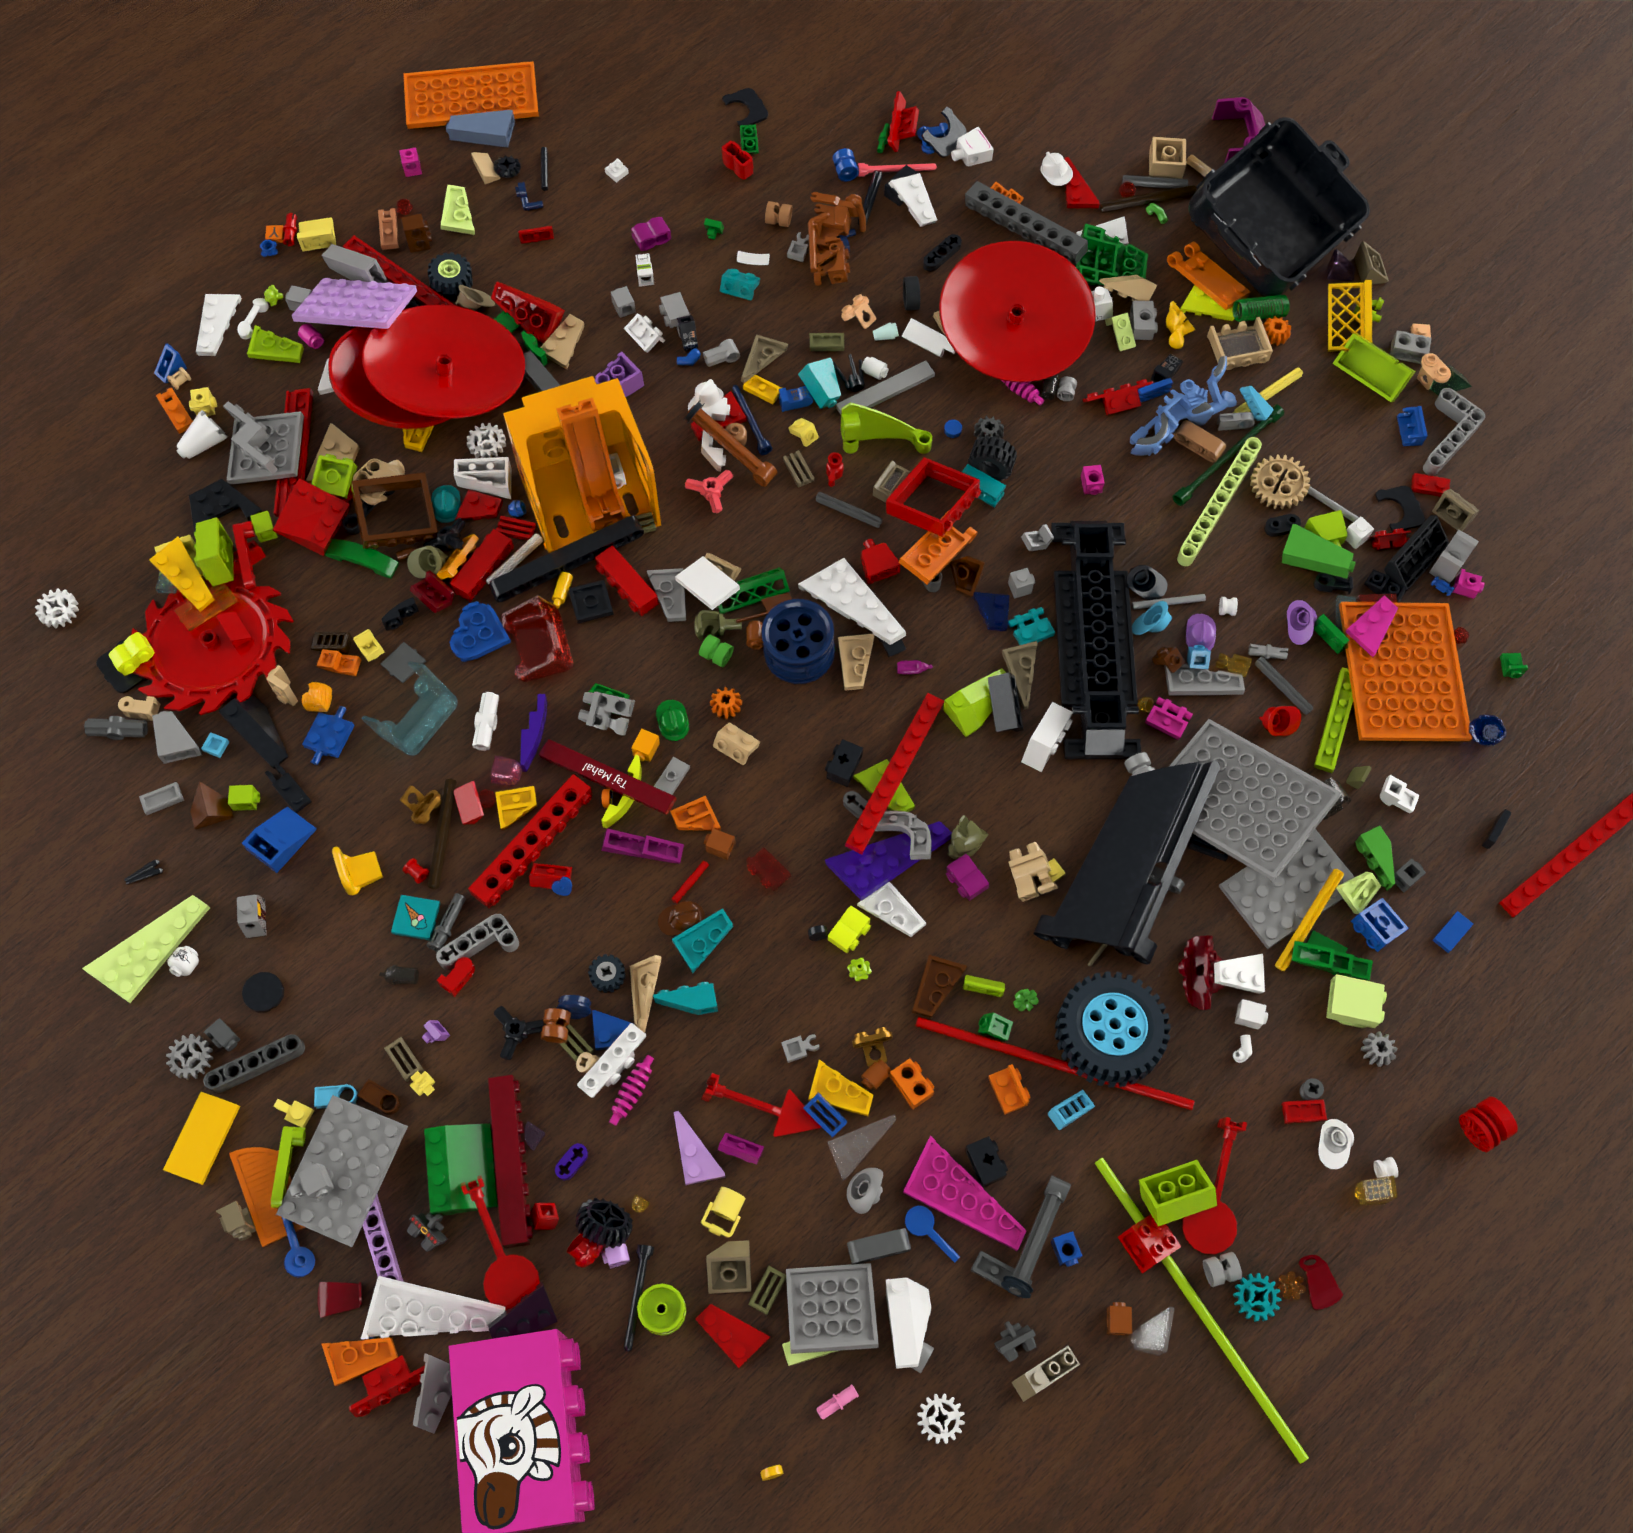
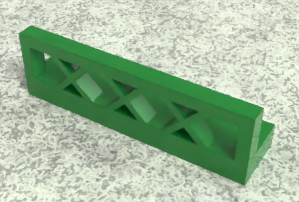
M779 567L737 581L736 583L739 584L740 590L733 594L735 597H729L733 599L730 606L722 608V604L718 605L719 613L723 614L759 602L761 599L789 592L784 570ZM782 579L784 588L779 590L773 589L774 582ZM757 587H766L765 594L761 596L755 594ZM746 591L750 594L748 599L743 602L738 600L739 594Z

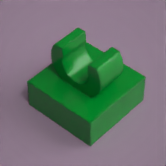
M705 218L704 226L708 231V238L715 240L717 233H723L724 226L721 221Z

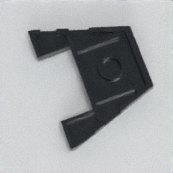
M223 479L189 495L194 532L196 531V523L216 517L219 519L238 508H241L248 521L251 520V515L262 512L257 505Z

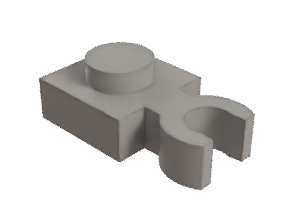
M798 232L797 241L792 240L787 252V258L801 262L804 261L808 251V234L805 239H802L801 232Z
M809 1035L804 1041H802L801 1036L781 1042L787 1062L790 1063L807 1057V1050L817 1051L819 1044L815 1046L810 1045V1041L815 1040L816 1035Z

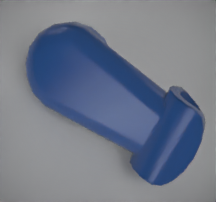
M940 123L939 126L935 127L923 126L918 129L917 136L920 140H923L921 135L928 129L934 137H945L948 133V124Z

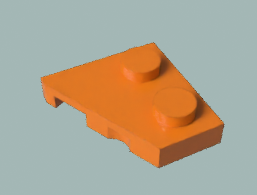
M706 796L670 811L678 830L712 831L713 828L721 830Z

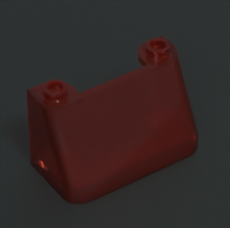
M537 595L501 614L502 626L505 631L514 635L521 661V664L515 667V676L518 680L527 682L566 672L573 668V660L559 610L553 603Z

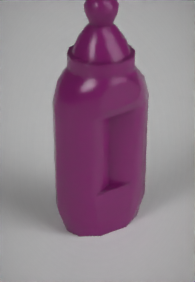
M918 660L897 662L898 674H920L927 669L933 668L931 664L928 665Z

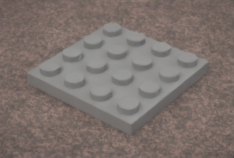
M300 411L254 417L256 423L260 421L267 428L265 431L270 436L259 449L262 450V455L265 456L267 454L275 461L273 464L278 470L273 475L231 441L227 482L229 484L297 477L304 415ZM234 419L232 437L244 426L236 419Z
M871 1263L786 1269L791 1354L878 1348Z

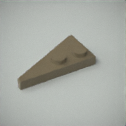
M756 335L741 377V382H747L787 351L788 343Z
M1037 641L1002 651L1009 673L1015 676L1018 697L1023 710L1029 707Z

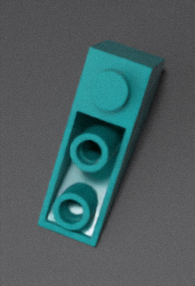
M701 982L694 987L680 986L674 991L660 990L657 994H653L655 1003L692 1014L702 1015L718 1011L713 983Z

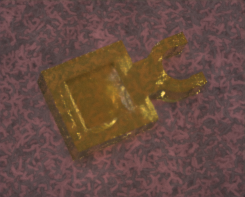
M1220 653L1219 659L1224 660V662L1217 661L1216 667H1227L1228 672L1241 674L1246 678L1252 659L1236 654L1229 658L1227 655Z

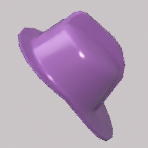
M1296 600L1289 605L1287 610L1288 633L1293 643L1303 645L1313 635L1317 614L1308 603L1303 600Z
M1205 614L1192 615L1186 625V644L1188 647L1203 645L1208 650H1211L1216 639L1215 622Z

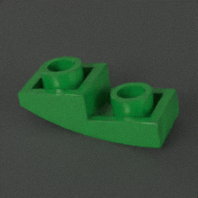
M756 124L740 125L742 150L749 154H758Z
M522 331L521 335L526 350H530L545 367L548 363L546 352L538 347L537 339L534 335Z

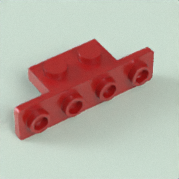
M900 91L896 92V98L894 99V111H892V123L890 124V135L888 137V144L894 152H898L901 139L915 136L919 114L917 106L905 109L906 100Z
M1147 379L1136 381L1137 385L1131 386L1130 383L1120 386L1119 390L1115 391L1114 387L1103 390L1104 394L1100 395L1097 392L1087 394L1088 398L1082 400L1084 403L1103 398L1106 415L1141 406L1138 388L1153 384V381L1147 382Z
M401 1355L362 1376L369 1396L349 1406L350 1412L356 1418L368 1415L372 1409L388 1404L394 1397L408 1393L414 1386L421 1383L420 1378L421 1374H424L425 1365L410 1373L406 1360Z

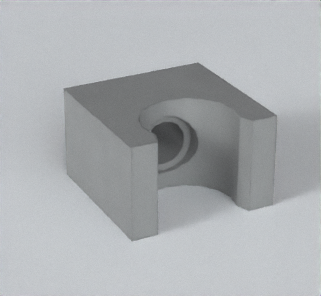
M1458 530L1429 573L1435 577L1438 576L1440 580L1443 579L1450 584L1479 541Z

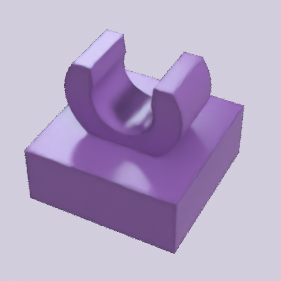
M429 1020L424 1025L428 1032L422 1038L426 1043L445 1041L450 1036L438 1020Z

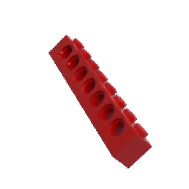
M573 774L468 888L471 895L488 909L492 905H496L505 890L508 891L512 888L515 879L526 872L527 866L539 858L540 852L545 847L551 845L554 836L565 829L566 823L578 815L579 809L583 805L589 803L593 795L591 787ZM570 797H576L573 802L567 801ZM557 811H563V814L560 816L554 815ZM544 825H550L548 830H541ZM532 839L537 840L533 845L528 844ZM520 853L524 854L521 859L515 858ZM505 868H511L509 873H502ZM491 883H498L495 888H489Z

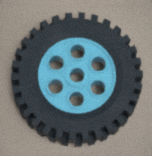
M1105 972L1102 978L1100 973H1096L1092 979L1088 976L1083 979L1082 984L1080 981L1075 984L1074 988H1071L1065 997L1055 1023V1029H1057L1055 1039L1059 1040L1057 1044L1058 1050H1064L1061 1055L1063 1060L1069 1058L1068 1066L1071 1070L1077 1066L1079 1068L1076 1073L1078 1076L1081 1077L1083 1073H1086L1088 1075L1086 1081L1091 1083L1093 1078L1098 1079L1097 1085L1103 1086L1104 1082L1108 1081V1087H1114L1117 1082H1119V1087H1125L1128 1081L1132 1085L1138 1079H1144L1160 1061L1170 1039V1035H1168L1171 1030L1170 1024H1166L1169 1020L1168 1013L1163 1014L1166 1009L1164 1003L1157 1004L1160 999L1159 995L1156 993L1154 996H1151L1152 988L1148 985L1143 989L1141 987L1143 981L1140 979L1136 983L1131 982L1133 978L1131 975H1127L1125 979H1122V973L1116 972L1114 977H1111V972ZM1106 1004L1112 1005L1114 1010H1109ZM1125 1012L1131 1013L1134 1018L1127 1017ZM1090 1016H1096L1099 1021H1093ZM1109 1024L1117 1025L1118 1029H1112ZM1132 1031L1136 1033L1137 1037L1134 1038L1130 1036L1129 1032ZM1094 1035L1101 1036L1103 1040H1096L1094 1038ZM1113 1043H1119L1122 1049L1115 1048Z

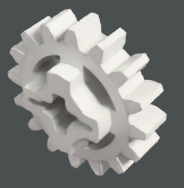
M481 423L480 428L474 426L475 431H469L470 436H467V446L470 453L475 455V458L479 456L481 458H492L493 455L498 457V452L503 453L502 447H506V438L503 430H498L497 425L492 427L491 423H488L487 426Z
M57 589L55 593L49 590V595L42 594L44 599L37 600L40 605L35 606L37 610L36 615L47 627L53 625L54 628H57L58 624L65 627V622L72 623L70 618L77 617L74 612L79 611L76 606L78 602L72 593L69 594L67 590L61 592L60 589Z
M934 1394L933 1401L929 1397L926 1398L928 1405L921 1404L920 1407L923 1412L917 1413V1416L922 1418V1421H919L917 1425H923L924 1427L921 1434L927 1432L929 1434L927 1440L929 1441L934 1437L936 1444H939L940 1439H943L944 1443L947 1444L948 1437L955 1440L956 1436L954 1433L961 1434L962 1430L959 1428V1425L965 1424L963 1420H960L964 1412L958 1411L961 1404L954 1405V1397L946 1400V1394H943L941 1399H939L937 1394ZM942 1403L948 1405L953 1411L948 1412L945 1410ZM933 1405L934 1413L926 1418L929 1408ZM938 1412L942 1416H946V1420L943 1421V1427L939 1421L936 1422L935 1420L938 1417ZM955 1420L953 1429L948 1433V1424L950 1421ZM928 1426H935L940 1434L934 1433Z

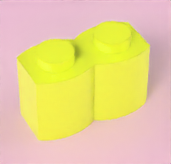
M136 632L129 636L123 644L115 647L109 653V657L116 669L126 676L133 673L140 664L147 662L155 652L147 638L141 633Z
M850 905L829 933L828 941L845 953H848L850 950L854 951L860 942L858 938L862 934L866 935L871 927L869 925L870 918Z

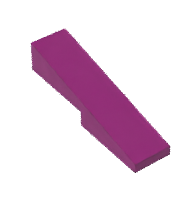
M607 828L601 851L680 864L684 844L648 835L641 837Z

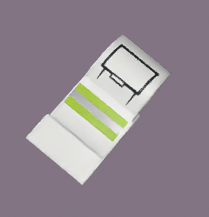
M649 253L636 255L639 287L654 285ZM642 277H651L647 281L641 279Z

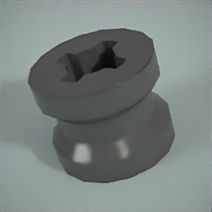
M1314 1078L1308 1079L1299 1089V1093L1304 1100H1317L1324 1092L1323 1084Z

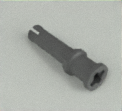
M454 894L440 925L435 927V933L431 941L426 944L430 949L438 952L444 946L447 938L451 937L450 930L466 901L463 895Z

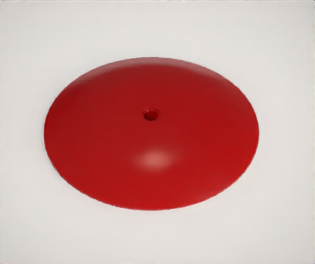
M1004 241L980 247L965 256L956 264L946 278L939 303L941 325L954 351L967 364L979 372L1010 382L1039 381L1064 371L1079 359L1085 351L1095 326L1094 299L1086 280L1079 270L1059 253L1030 242Z
M423 305L402 310L388 329L374 328L370 332L362 351V363L365 374L377 392L402 409L434 418H466L491 411L501 406L515 394L523 381L525 373L523 351L516 338L508 329L487 315L468 308L452 305Z

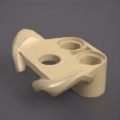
M370 459L355 473L353 480L405 475V469L399 460L386 463L379 459ZM386 491L360 494L361 499L369 505H376L387 500V497L383 495Z

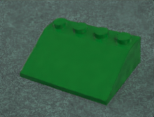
M491 1124L445 1125L425 1128L430 1213L433 1216L437 1214L444 1216L478 1210L475 1201L471 1200L470 1195H464L461 1183L465 1182L467 1187H469L467 1183L476 1180L478 1183L477 1176L479 1175L482 1176L484 1181V1187L481 1189L487 1209L498 1207Z

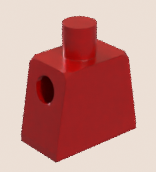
M868 539L863 543L865 549L861 551V563L868 585L900 573L901 564L886 543L876 545L873 539Z

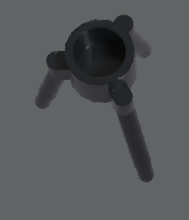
M849 354L853 374L848 377V381L835 362H833V365L845 383L846 389L858 392L865 386L863 370L861 369L862 360L859 359L858 375L852 355Z

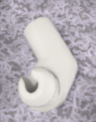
M1250 1035L1240 1036L1241 1047L1233 1053V1058L1238 1063L1245 1062L1252 1055Z

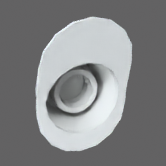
M1046 152L1040 168L1041 173L1051 185L1062 186L1067 184L1073 177L1071 167L1061 154Z
M712 379L700 383L695 388V396L688 404V411L700 401L702 405L704 404L702 410L706 412L723 398V391L717 388Z
M1330 1119L1322 1125L1318 1147L1321 1162L1330 1169L1342 1168L1348 1161L1350 1149L1354 1142V1134L1346 1123L1338 1119Z

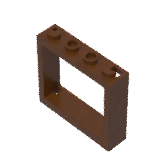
M425 472L351 481V491L363 549H377L381 546L395 547L398 544L404 543L412 545L416 542H427L437 538L438 530ZM422 488L430 528L368 536L360 494Z

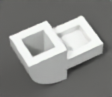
M1390 775L1385 780L1380 793V799L1388 806L1395 805L1411 813L1415 809L1419 795L1407 789L1406 783Z

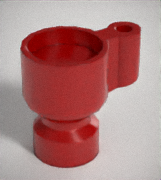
M833 452L828 456L826 464L828 485L833 487L835 486V479L841 478L844 471L842 456L837 452Z

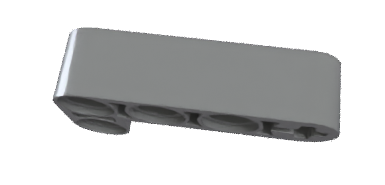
M494 914L442 947L437 952L436 958L443 969L451 970L454 969L455 963L459 958H470L496 940L507 952L515 951L519 946V940L505 917L501 914ZM497 922L503 923L500 928H494ZM479 934H486V936L483 939H477V936ZM507 938H514L510 944L504 943ZM462 945H469V947L466 950H460V947ZM446 956L450 958L448 961L444 959Z

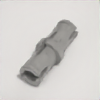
M1249 644L1248 651L1250 652H1248V655L1265 657V659H1287L1288 653L1286 652H1288V648L1272 647L1271 644L1266 646Z

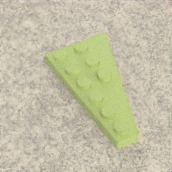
M192 895L82 969L131 1003L210 907Z

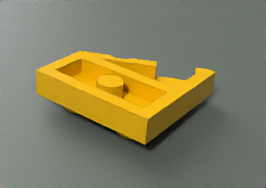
M434 426L403 429L405 448L422 452Z
M534 786L495 792L501 830L506 829L537 807Z

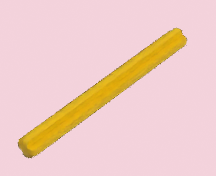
M1333 869L1276 962L1275 967L1277 969L1286 971L1290 965L1294 941L1304 942L1343 878L1344 873L1341 870Z

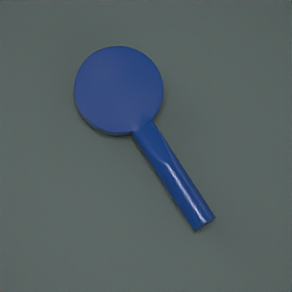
M915 1206L907 1212L905 1226L912 1235H928L954 1263L960 1258L951 1246L933 1229L934 1216L928 1208Z
M282 1217L291 1250L285 1256L284 1267L290 1275L304 1277L315 1266L314 1254L308 1248L299 1246L293 1222Z

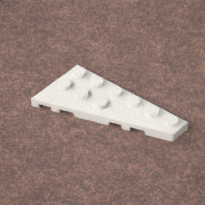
M845 558L798 584L799 589L809 592L815 599L822 600L831 609L848 619L851 618L856 621L857 625L869 629L875 636L890 645L906 636V631Z

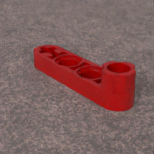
M252 521L233 524V533L246 590L256 588L247 542L248 538L255 537Z

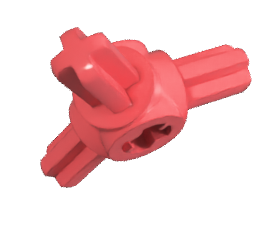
M725 470L717 478L709 477L704 479L703 482L687 479L685 488L700 492L710 502L712 512L717 514L723 509L720 501L723 486L733 478V474L731 471Z

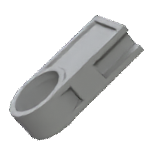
M1251 412L1220 414L1217 425H1219L1218 431L1247 429L1255 424L1254 416Z

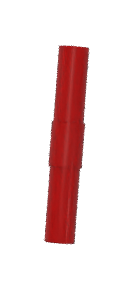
M703 860L671 898L674 903L677 904L708 868L709 864Z

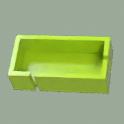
M1353 333L1344 346L1350 350H1341L1332 363L1390 402H1394L1416 372L1403 363L1398 364L1399 360L1357 333Z

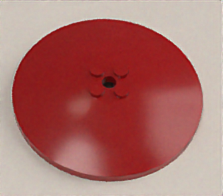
M355 327L345 333L335 343L328 362L329 380L338 398L354 413L374 423L402 429L426 428L449 420L446 418L423 416L402 409L384 398L371 385L363 368L362 351L368 335L374 328Z

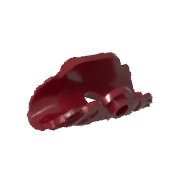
M1212 935L1195 936L1187 940V945L1184 948V958L1178 964L1179 973L1184 977L1183 988L1187 1001L1191 1006L1200 1010L1211 1009L1212 994L1225 987V985L1215 983L1214 963L1225 960L1219 957L1216 951L1213 950ZM1204 965V975L1198 976L1196 973L1197 968Z

